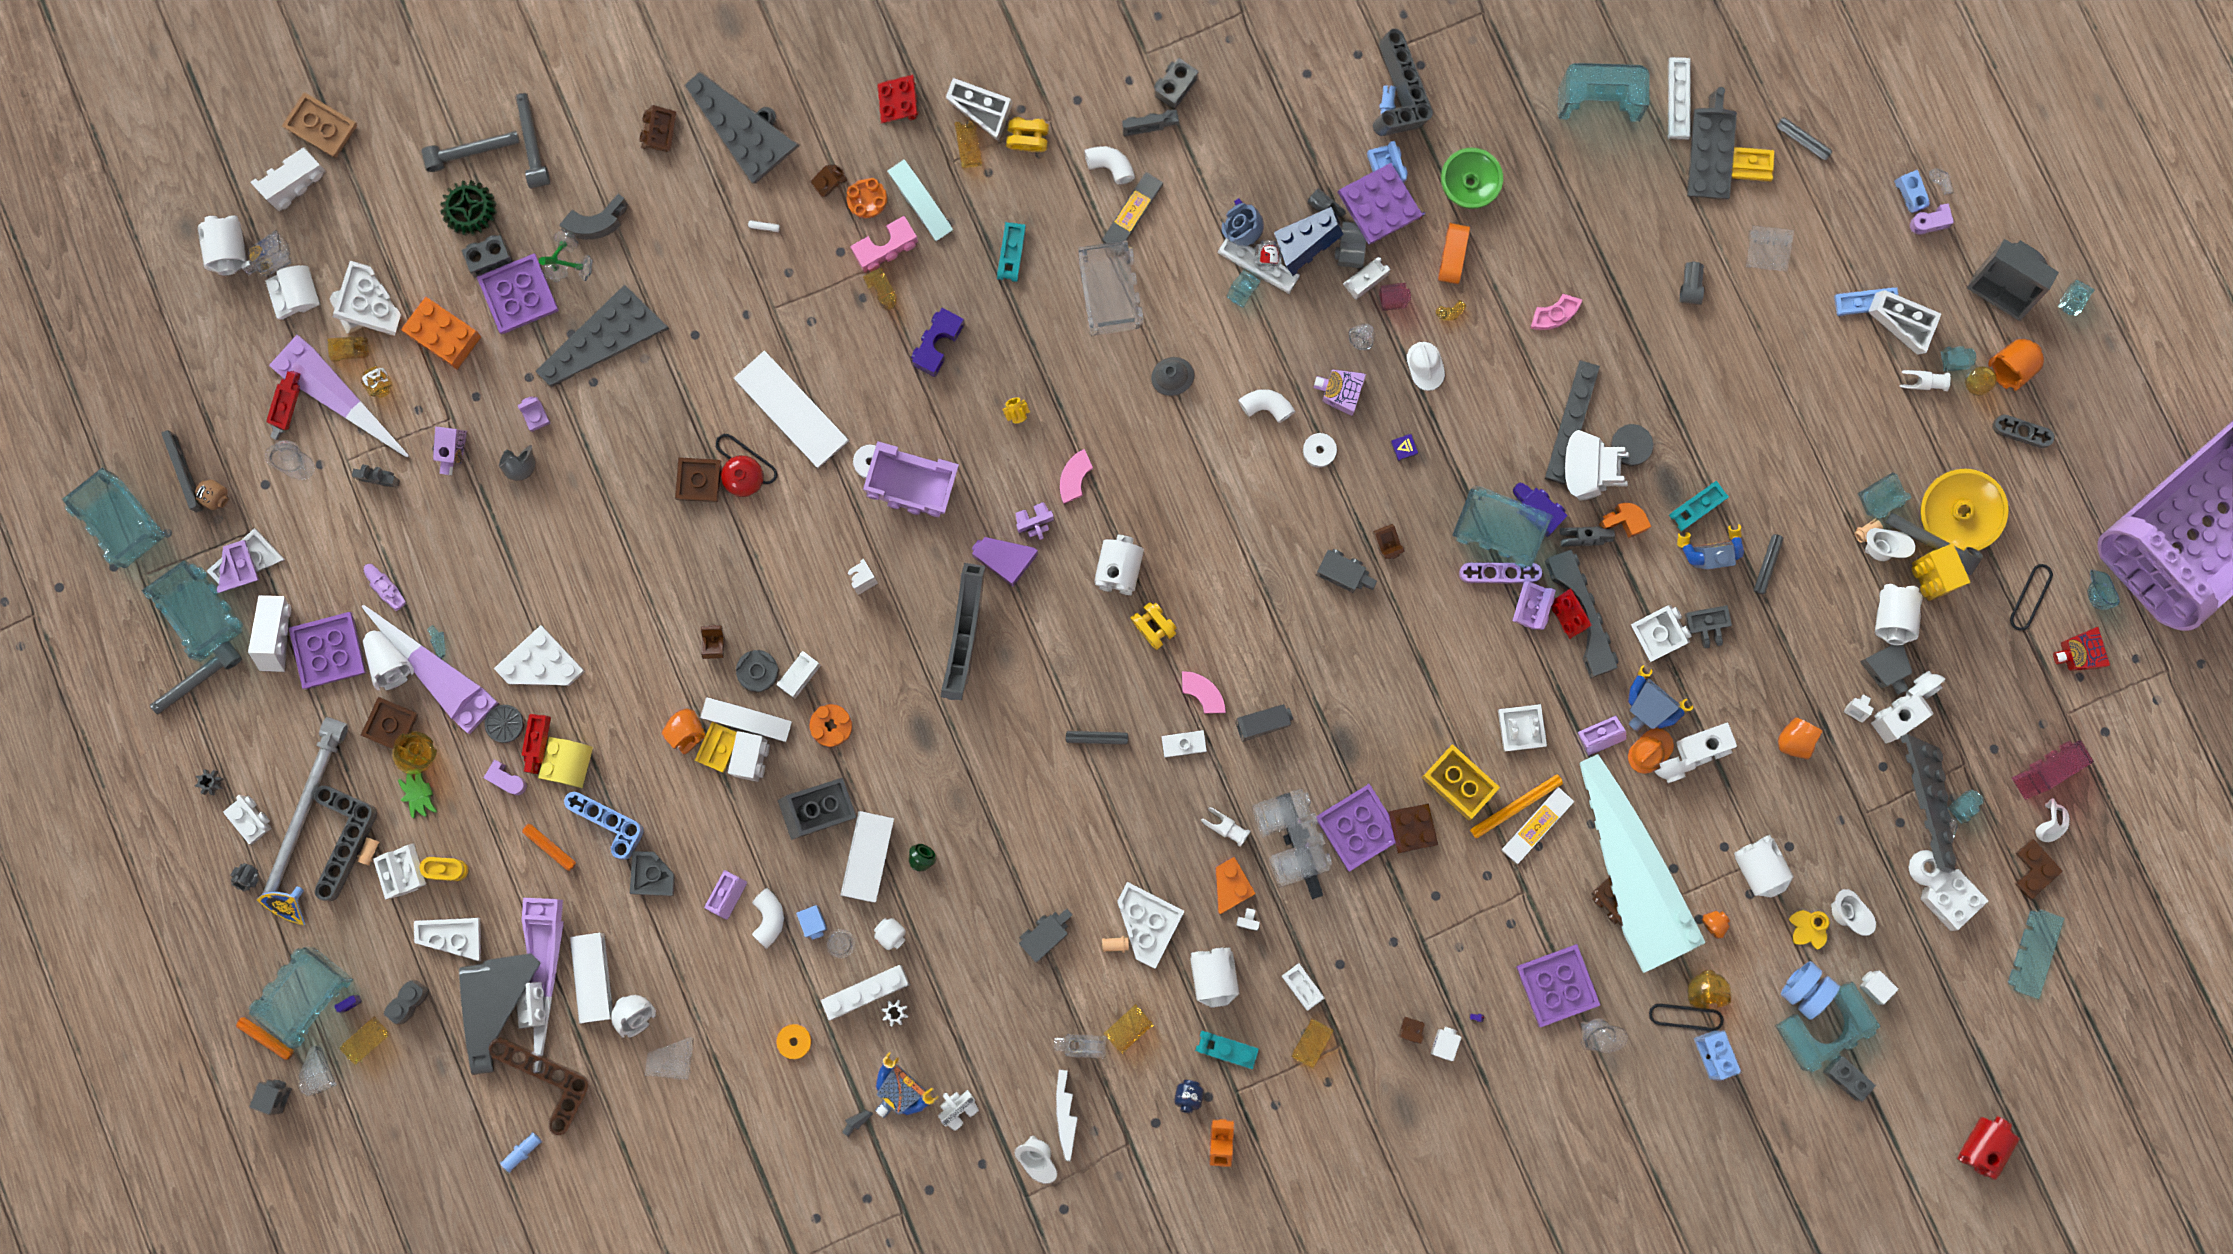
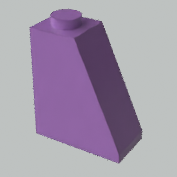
M984 537L982 541L978 540L972 547L973 557L1012 587L1038 555V550L1035 548Z

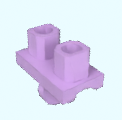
M1044 502L1034 506L1037 516L1029 519L1026 510L1015 513L1016 527L1019 534L1035 528L1028 531L1029 537L1038 535L1039 540L1044 539L1042 533L1049 530L1048 525L1039 526L1054 520L1052 511L1048 510Z

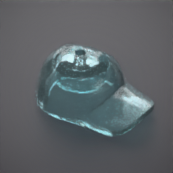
M2091 569V584L2087 589V595L2092 606L2099 610H2108L2119 605V595L2110 576L2104 572Z

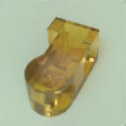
M880 267L863 276L867 288L873 286L876 290L880 306L884 309H892L896 305L897 299L882 268Z
M327 338L328 355L332 362L340 361L341 359L366 358L369 356L367 338Z

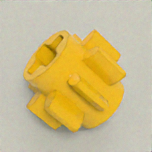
M1018 397L1009 399L1005 403L1006 408L1002 409L1007 421L1012 420L1015 424L1025 421L1027 418L1026 413L1030 412L1026 401H1021Z

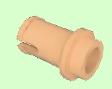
M1874 518L1862 528L1858 527L1854 535L1859 542H1867L1866 536L1868 531L1873 528L1883 529V526L1879 520Z
M366 837L360 855H357L359 857L357 862L370 866L371 862H374L372 858L379 841Z
M1124 936L1122 938L1102 939L1103 952L1122 951L1125 953V951L1129 950V939L1124 938Z

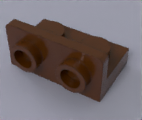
M655 105L645 110L642 119L645 123L644 130L641 131L639 142H642L641 149L649 147L664 152L670 151L677 111Z
M1609 876L1591 892L1594 896L1592 900L1600 909L1604 907L1607 910L1608 914L1606 916L1613 924L1623 925L1622 918L1617 911L1616 895H1613L1611 888L1613 886L1612 879Z

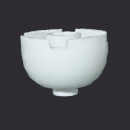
M631 995L622 997L616 1002L612 1011V1024L621 1037L624 1038V1035L633 1037L648 1027L649 1023L647 1021L650 1017L654 1019L656 1010L642 996Z

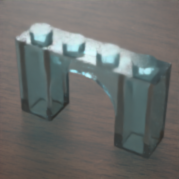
M1846 982L1841 985L1833 998L1844 1019L1843 1031L1835 1041L1823 1044L1815 1040L1808 1032L1799 1015H1791L1775 1025L1802 1071L1810 1070V1072L1819 1069L1822 1067L1821 1063L1826 1059L1828 1061L1836 1059L1840 1056L1839 1052L1841 1050L1854 1048L1858 1045V1040L1863 1037L1868 1039L1876 1034L1875 1030L1881 1027L1853 982Z

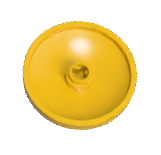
M1966 468L1951 470L1937 477L1926 489L1920 506V516L1924 529L1950 544L1953 543L1954 546L1963 551L1966 547H1972L1979 551L1992 544L2003 532L2009 512L2006 495L1997 481L1981 471Z

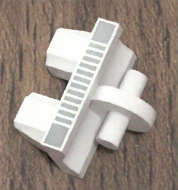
M968 1090L961 1096L957 1092L951 1097L945 1093L943 1097L946 1101L940 1106L944 1111L938 1117L945 1127L948 1125L956 1131L963 1124V1121L958 1117L960 1113L965 1111L971 1117L979 1109L974 1102L975 1099Z

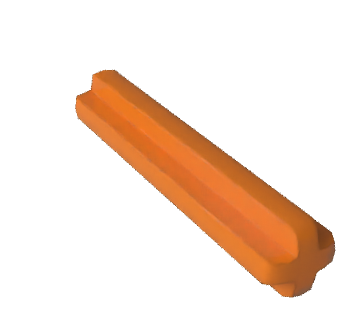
M527 824L523 828V834L566 870L570 871L575 866L576 862L533 825Z
M241 1017L238 1020L237 1028L283 1059L289 1060L294 1053L293 1049L247 1018Z

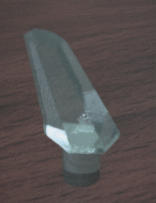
M432 625L427 629L432 637L430 642L437 657L442 659L445 656L444 632H438L435 626Z

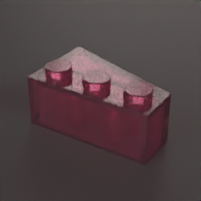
M2069 740L2059 746L2060 750L2050 751L2044 755L2045 759L2034 761L2029 764V768L2012 777L2013 782L2025 800L2054 788L2094 762L2081 740L2074 743Z

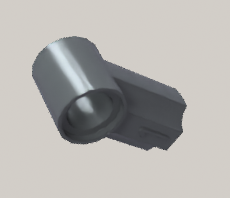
M1686 262L1684 281L1679 296L1681 303L1702 304L1704 297V286H1702L1704 264L1700 262Z

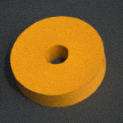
M791 1024L781 1029L777 1036L776 1044L779 1052L784 1057L798 1059L808 1053L811 1048L812 1038L805 1027ZM793 1037L797 1038L798 1043L795 1046L791 1045L790 1040Z

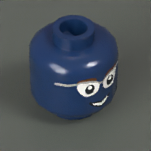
M1183 1080V1083L1177 1085L1174 1103L1180 1107L1181 1112L1192 1114L1193 1110L1201 1108L1204 1090L1200 1087V1083L1193 1080Z

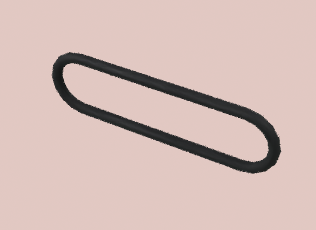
M722 434L716 439V449L728 459L732 457L722 451L718 445L719 440L723 437L731 438L774 471V477L770 481L763 480V484H771L776 480V468L732 435Z
M2038 564L2033 568L2010 617V623L2016 630H2026L2030 626L2052 580L2053 573L2049 566ZM2039 567H2044L2049 571L2047 583L2027 625L2021 628L2017 627L2013 622L2015 613L2035 571Z
M1655 1004L1649 1011L1650 1020L1654 1024L1716 1031L1722 1027L1724 1022L1722 1014L1714 1009ZM1656 1007L1713 1012L1719 1015L1720 1024L1717 1027L1711 1028L1658 1022L1652 1017V1012Z

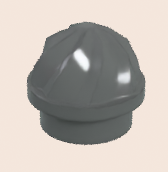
M763 107L757 112V114L770 122L771 125L775 124L777 116L772 108Z

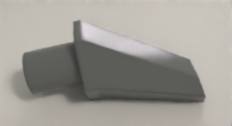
M864 1110L846 1119L847 1125L842 1133L849 1137L855 1128L859 1129L874 1113Z

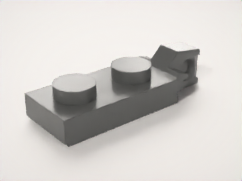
M1166 110L1163 114L1151 113L1140 118L1129 117L1122 121L1123 136L1164 130V127L1179 125L1177 110Z

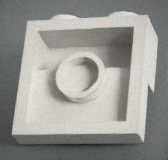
M1668 605L1631 624L1650 662L1690 643L1689 638L1692 635L1687 626L1682 627L1679 621L1682 616L1677 607L1672 608L1671 605Z

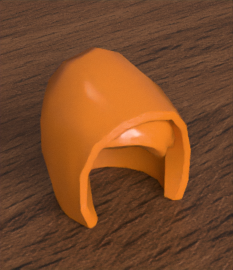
M682 709L676 712L668 720L662 731L666 741L674 749L678 747L684 755L705 737L700 720L692 709Z
M1795 717L1778 737L1779 750L1793 757L1809 759L1812 753H1814L1815 744L1823 731Z

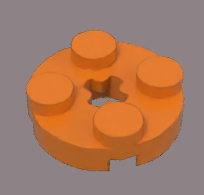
M834 704L817 708L811 716L809 723L812 737L819 744L826 747H836L845 742L850 737L853 727L849 714L844 708ZM830 720H834V724L837 725L836 729L832 728L831 731H828V727L825 726L826 722L829 723Z

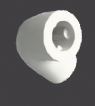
M1103 146L1084 150L1089 170L1099 167L1110 169L1115 183L1118 185L1129 183L1135 179L1133 168L1127 157L1117 149Z
M1256 390L1238 399L1241 408L1248 417L1260 410H1267L1273 414L1278 423H1281L1296 412L1288 400L1272 390Z
M766 888L752 902L763 916L761 925L752 935L765 948H768L782 931L784 914L782 905L776 896Z

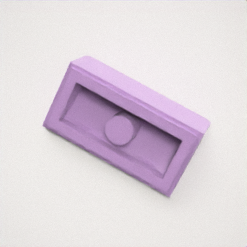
M1617 716L1578 732L1588 756L1626 740V731Z
M724 870L704 908L724 919H728L747 881Z

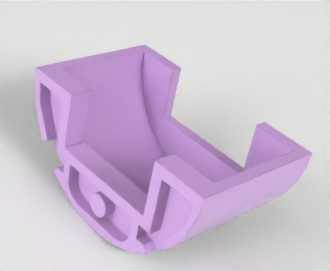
M877 441L863 490L867 493L866 497L888 502V507L894 509L903 507L908 509L907 512L915 515H920V512L934 517H940V514L945 513L959 464L938 459V462L900 452L896 446Z

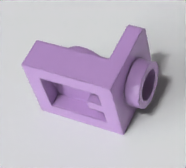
M537 397L525 398L518 405L531 432L550 424L543 405Z

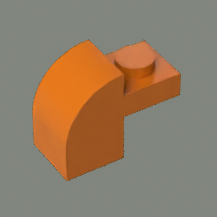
M1632 503L1618 504L1615 507L1617 514L1611 512L1603 516L1604 520L1599 523L1603 529H1610L1622 523L1628 539L1651 528L1645 512L1639 506Z
M1226 1119L1212 1120L1210 1166L1231 1167L1234 1121Z

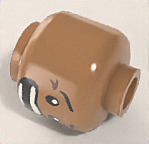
M212 479L200 482L195 490L197 502L210 510L223 508L229 499L227 497V488Z

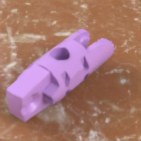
M365 564L363 572L370 581L372 589L395 611L401 609L406 602L398 588L389 580L385 573L381 574L373 564Z

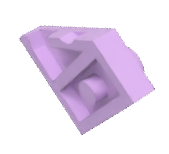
M246 540L223 546V560L220 565L219 586H217L218 593L259 580Z

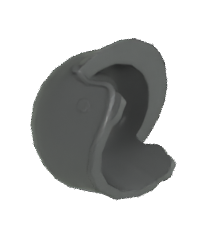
M532 445L526 447L518 457L512 451L505 450L499 462V468H501L504 475L514 481L527 479L534 472L536 465Z

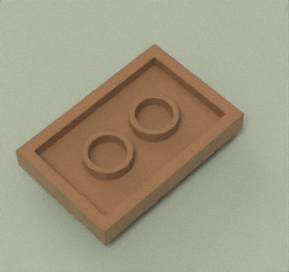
M305 92L282 124V127L335 159L358 126L353 120Z

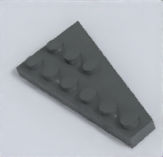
M624 285L535 372L550 387H553L573 377L574 374L632 348L633 345L643 340L646 341L652 338L653 335L661 331L664 332L669 328Z

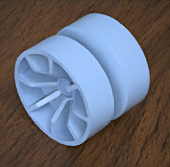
M1811 961L1797 969L1781 991V996L1792 1005L1802 1000L1798 1010L1809 1020L1815 1018L1828 1006L1840 988L1829 976L1818 981L1822 970Z

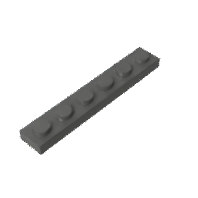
M1581 360L1578 362L1544 479L1563 485L1566 483L1565 461L1568 442L1575 431H1581L1600 368L1598 365Z

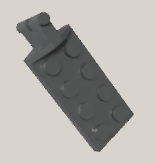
M1724 87L1717 88L1709 95V108L1694 110L1687 189L1688 197L1730 199L1737 112L1723 109Z

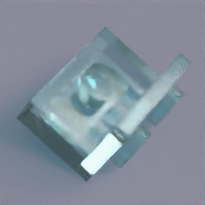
M1893 472L1858 493L1866 514L1874 518L1885 517L1889 511L1903 506L1907 500L1912 498L1909 493L1904 491L1897 474Z

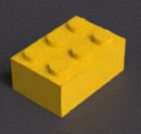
M1953 543L1932 551L1912 562L1913 575L1919 579L1921 593L1925 598L1927 597L1928 601L1949 594L1971 583Z
M1453 744L1421 777L1468 821L1480 811L1500 788Z

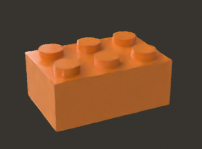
M426 296L401 329L408 337L456 370H458L482 337L475 329Z

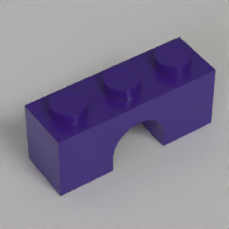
M941 308L940 312H935L931 320L933 324L930 330H925L921 338L923 342L920 348L916 347L911 356L914 367L933 377H936L945 361L944 355L935 350V343L941 338H949L955 342L965 325L963 318L944 308Z

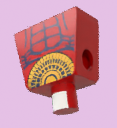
M2099 627L2061 642L2062 651L2053 653L2055 663L2057 665L2066 663L2069 671L2101 669L2110 666Z

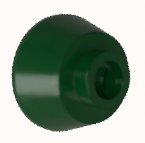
M916 844L911 846L909 850L908 861L911 868L915 871H925L936 863V855L929 846Z

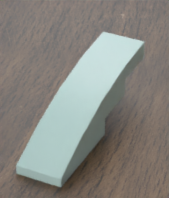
M905 159L887 171L935 241L953 230Z

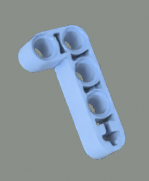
M570 792L566 795L564 804L567 809L617 834L611 846V853L614 857L626 860L632 856V851H635L644 832L640 823L578 792ZM573 798L585 804L584 808L574 805L572 803ZM598 806L599 814L596 817H591L590 809ZM616 815L618 823L611 827L609 819L611 816ZM631 825L637 827V832L633 836H629L627 832ZM621 844L627 846V852L624 855H619L617 851Z

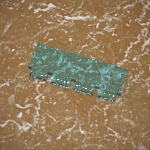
M2041 909L2038 912L2030 910L2026 925L2033 927V930L2024 929L2020 946L2027 949L2026 951L2018 949L2013 965L2019 967L2020 971L2012 969L2008 984L2015 986L2014 991L2036 999L2040 998L2064 921L2063 917Z

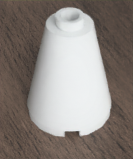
M374 630L365 635L363 644L374 687L377 690H380L379 687L390 690L405 683L408 680L407 676L409 673L411 675L414 673L412 664L381 631Z

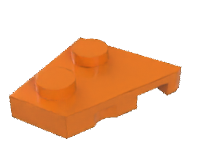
M1235 857L1216 867L1219 914L1256 894Z

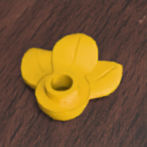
M1802 910L1790 916L1789 921L1796 926L1793 933L1794 944L1803 945L1811 942L1817 950L1825 945L1827 941L1826 930L1829 927V918L1825 913L1821 911L1810 913ZM1816 918L1821 920L1820 926L1815 925L1814 921Z

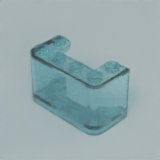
M1571 64L1567 68L1558 88V119H1569L1570 113L1573 110H1579L1580 103L1584 100L1620 101V111H1626L1630 116V121H1640L1649 107V71L1642 65Z
M103 467L62 499L66 504L65 510L72 517L76 516L80 521L83 519L87 524L85 526L86 530L92 536H96L99 539L98 545L104 551V559L110 565L114 564L117 568H127L165 538V534L122 480Z
M1475 485L1469 491L1452 536L1457 537L1456 541L1468 545L1469 542L1475 541L1483 549L1490 550L1493 548L1498 550V554L1503 557L1510 558V556H1513L1517 566L1527 569L1528 566L1532 567L1536 562L1553 516Z
M183 560L141 591L147 599L152 598L156 604L155 607L161 610L182 640V645L186 647L183 650L188 657L202 662L213 654L214 649L220 644L231 641L243 632L241 629L243 624L236 616L233 617L229 612L232 610L230 605L224 599L221 600L217 595L219 594L217 587L207 581L206 577L208 575L201 566L197 567L194 563L190 564Z
M313 947L297 948L290 957L292 960L288 965H284L279 969L276 974L278 977L273 983L270 982L265 986L262 991L264 994L259 1000L256 999L248 1008L250 1010L249 1016L288 1048H299L305 1040L302 1034L309 1032L308 1028L331 999L339 995L338 991L343 986L347 988L354 980Z

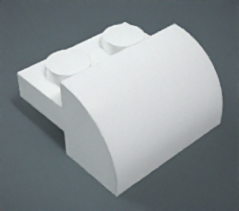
M308 266L286 267L276 271L277 275L265 280L277 319H284L297 312L304 313L320 305Z
M414 844L406 845L373 859L385 899L414 892L419 887L426 885L424 876L420 873V862Z

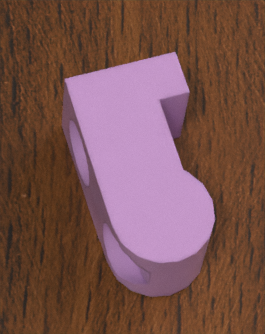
M1949 203L1940 205L1936 212L1930 214L1925 212L1918 213L1910 222L1911 231L1915 234H1924L1949 228L1954 223Z
M494 759L483 778L508 793L514 795L523 794L527 788L526 781L521 777L512 776L503 771L506 765Z

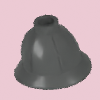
M1170 357L1160 361L1153 369L1151 375L1153 387L1159 393L1168 396L1185 392L1194 380L1193 367L1188 361L1179 357Z

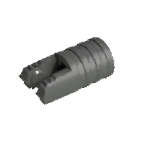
M1317 188L1307 200V203L1318 212L1332 207L1337 217H1342L1346 214V211L1320 188Z

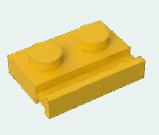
M1734 147L1731 179L1770 182L1773 180L1774 150Z
M711 722L695 761L724 773L732 756L737 732Z

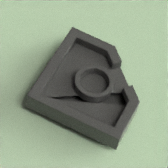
M632 851L630 894L674 896L675 874L655 852Z

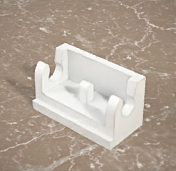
M1378 257L1344 282L1343 285L1357 300L1389 275L1390 268L1387 265L1383 266L1381 258Z
M864 559L848 572V575L858 572L852 577L853 582L851 583L858 595L878 584Z
M802 651L776 685L796 699L821 665Z

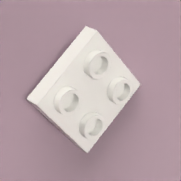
M1541 704L1498 710L1504 752L1547 746Z

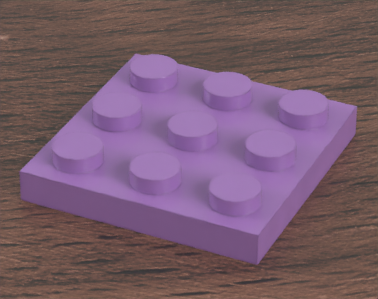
M1392 163L1339 189L1337 192L1369 245L1422 217V213Z
M535 253L477 277L501 335L559 311Z
M352 612L289 628L302 689L305 690L366 674Z
M1370 784L1315 817L1348 872L1395 844L1389 814Z
M1577 944L1516 966L1539 1027L1600 1006Z

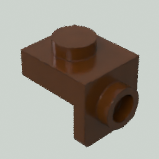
M825 165L810 182L822 197H827L839 183H845L848 179L845 177L841 167Z
M1393 524L1373 531L1380 554L1385 559H1395L1405 552Z
M701 626L702 659L724 658L725 636L722 626Z

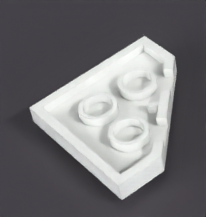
M350 261L334 309L333 318L395 336L401 317L399 310L392 304L390 296L383 285L376 279L372 268Z
M541 625L494 668L510 685L570 686L585 672Z
M1127 882L1118 899L1119 908L1136 959L1155 969L1184 911Z

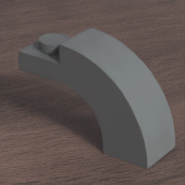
M617 194L601 213L594 216H583L572 209L559 226L567 234L579 239H599L611 234L621 225L617 217L625 213L628 203L625 198Z

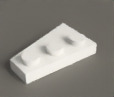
M255 528L242 539L246 540L256 572L285 560ZM223 558L219 559L207 570L218 584L220 580V565Z
M480 918L414 921V943L481 961Z

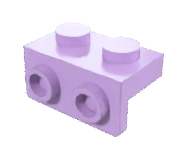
M1524 581L1512 621L1530 629L1543 630L1549 620L1548 615L1554 603L1556 590Z

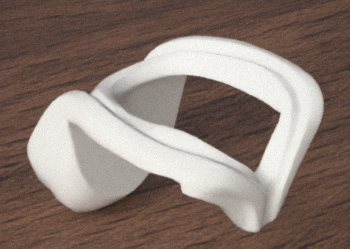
M2054 798L2045 804L2046 808L2051 809L2052 820L2040 824L2035 830L2037 838L2043 842L2057 840L2069 827L2068 811L2063 806L2058 805ZM2057 810L2063 811L2062 825H2059L2057 822Z

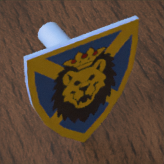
M296 887L291 895L281 892H268L256 899L275 915L290 922L305 925L297 902L304 892L301 887Z

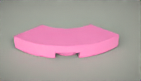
M1562 294L1560 300L1553 306L1546 308L1537 307L1530 328L1548 330L1565 324L1576 314L1582 299Z
M1085 449L1076 453L1063 469L1060 479V495L1063 504L1083 496L1081 490L1082 480L1086 473L1093 469Z
M1182 671V692L1197 698L1203 706L1204 714L1226 713L1223 698L1211 681L1199 674Z

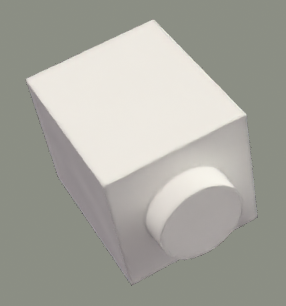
M1869 971L1862 978L1863 983L1860 985L1878 1005H1884L1898 991V988L1881 971Z
M1445 1027L1444 1030L1438 1029L1430 1054L1453 1061L1461 1036L1456 1035V1030Z

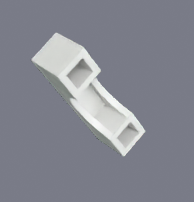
M898 965L820 1001L828 1019L833 1020L869 1002L907 987L910 983L902 965Z

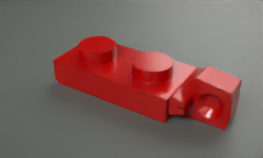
M293 370L287 371L285 379H281V382L277 384L266 423L283 430L289 429L300 392V385H298L300 373Z
M530 714L528 717L522 749V756H524L525 761L524 772L539 773L545 754L551 721L550 716Z

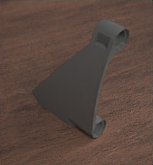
M531 953L484 961L483 964L459 968L463 1024L472 1075L494 1072L493 1057L489 1053V1045L493 1039L499 1037L510 1014L526 989V983L530 982L541 964Z

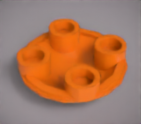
M875 178L859 180L847 189V205L851 212L858 217H875L886 206V190Z

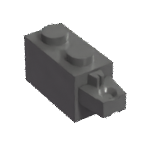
M1336 549L1332 551L1327 550L1316 576L1354 593L1356 588L1362 589L1363 586L1371 590L1374 589L1377 580L1368 576L1369 572L1365 570L1366 567L1362 566L1363 563L1354 558L1349 560L1343 557L1344 554Z
M1066 909L1060 915L1056 912L1048 917L1043 915L1036 922L1037 927L1032 932L1028 929L1019 937L1022 940L1019 943L1020 946L1037 963L1068 935L1065 931L1068 925L1065 922L1073 914Z

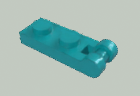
M1005 222L997 279L999 280L1006 278L1011 279L1013 282H1018L1026 231L1025 224ZM1005 265H1012L1013 270H1005Z
M1716 480L1670 513L1669 517L1676 521L1679 525L1678 529L1682 532L1729 498V496ZM1684 511H1686V513L1690 517L1687 520H1685L1681 515V513H1683Z
M1201 1030L1199 1036L1201 1040L1199 1045H1196V1052L1253 1069L1259 1048ZM1209 1040L1215 1041L1213 1050L1207 1048Z

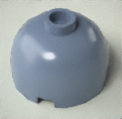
M1245 203L1236 205L1226 214L1228 217L1226 222H1222L1223 235L1230 242L1238 246L1253 244L1260 238L1264 229L1263 217L1254 206L1246 205Z

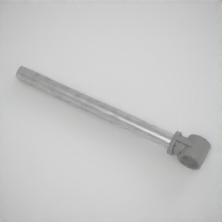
M326 717L321 725L319 736L322 738L316 745L320 747L262 894L277 892L314 800V793L320 785L332 752L337 753L338 748L336 747L338 743L341 744L347 735L349 728L347 723Z

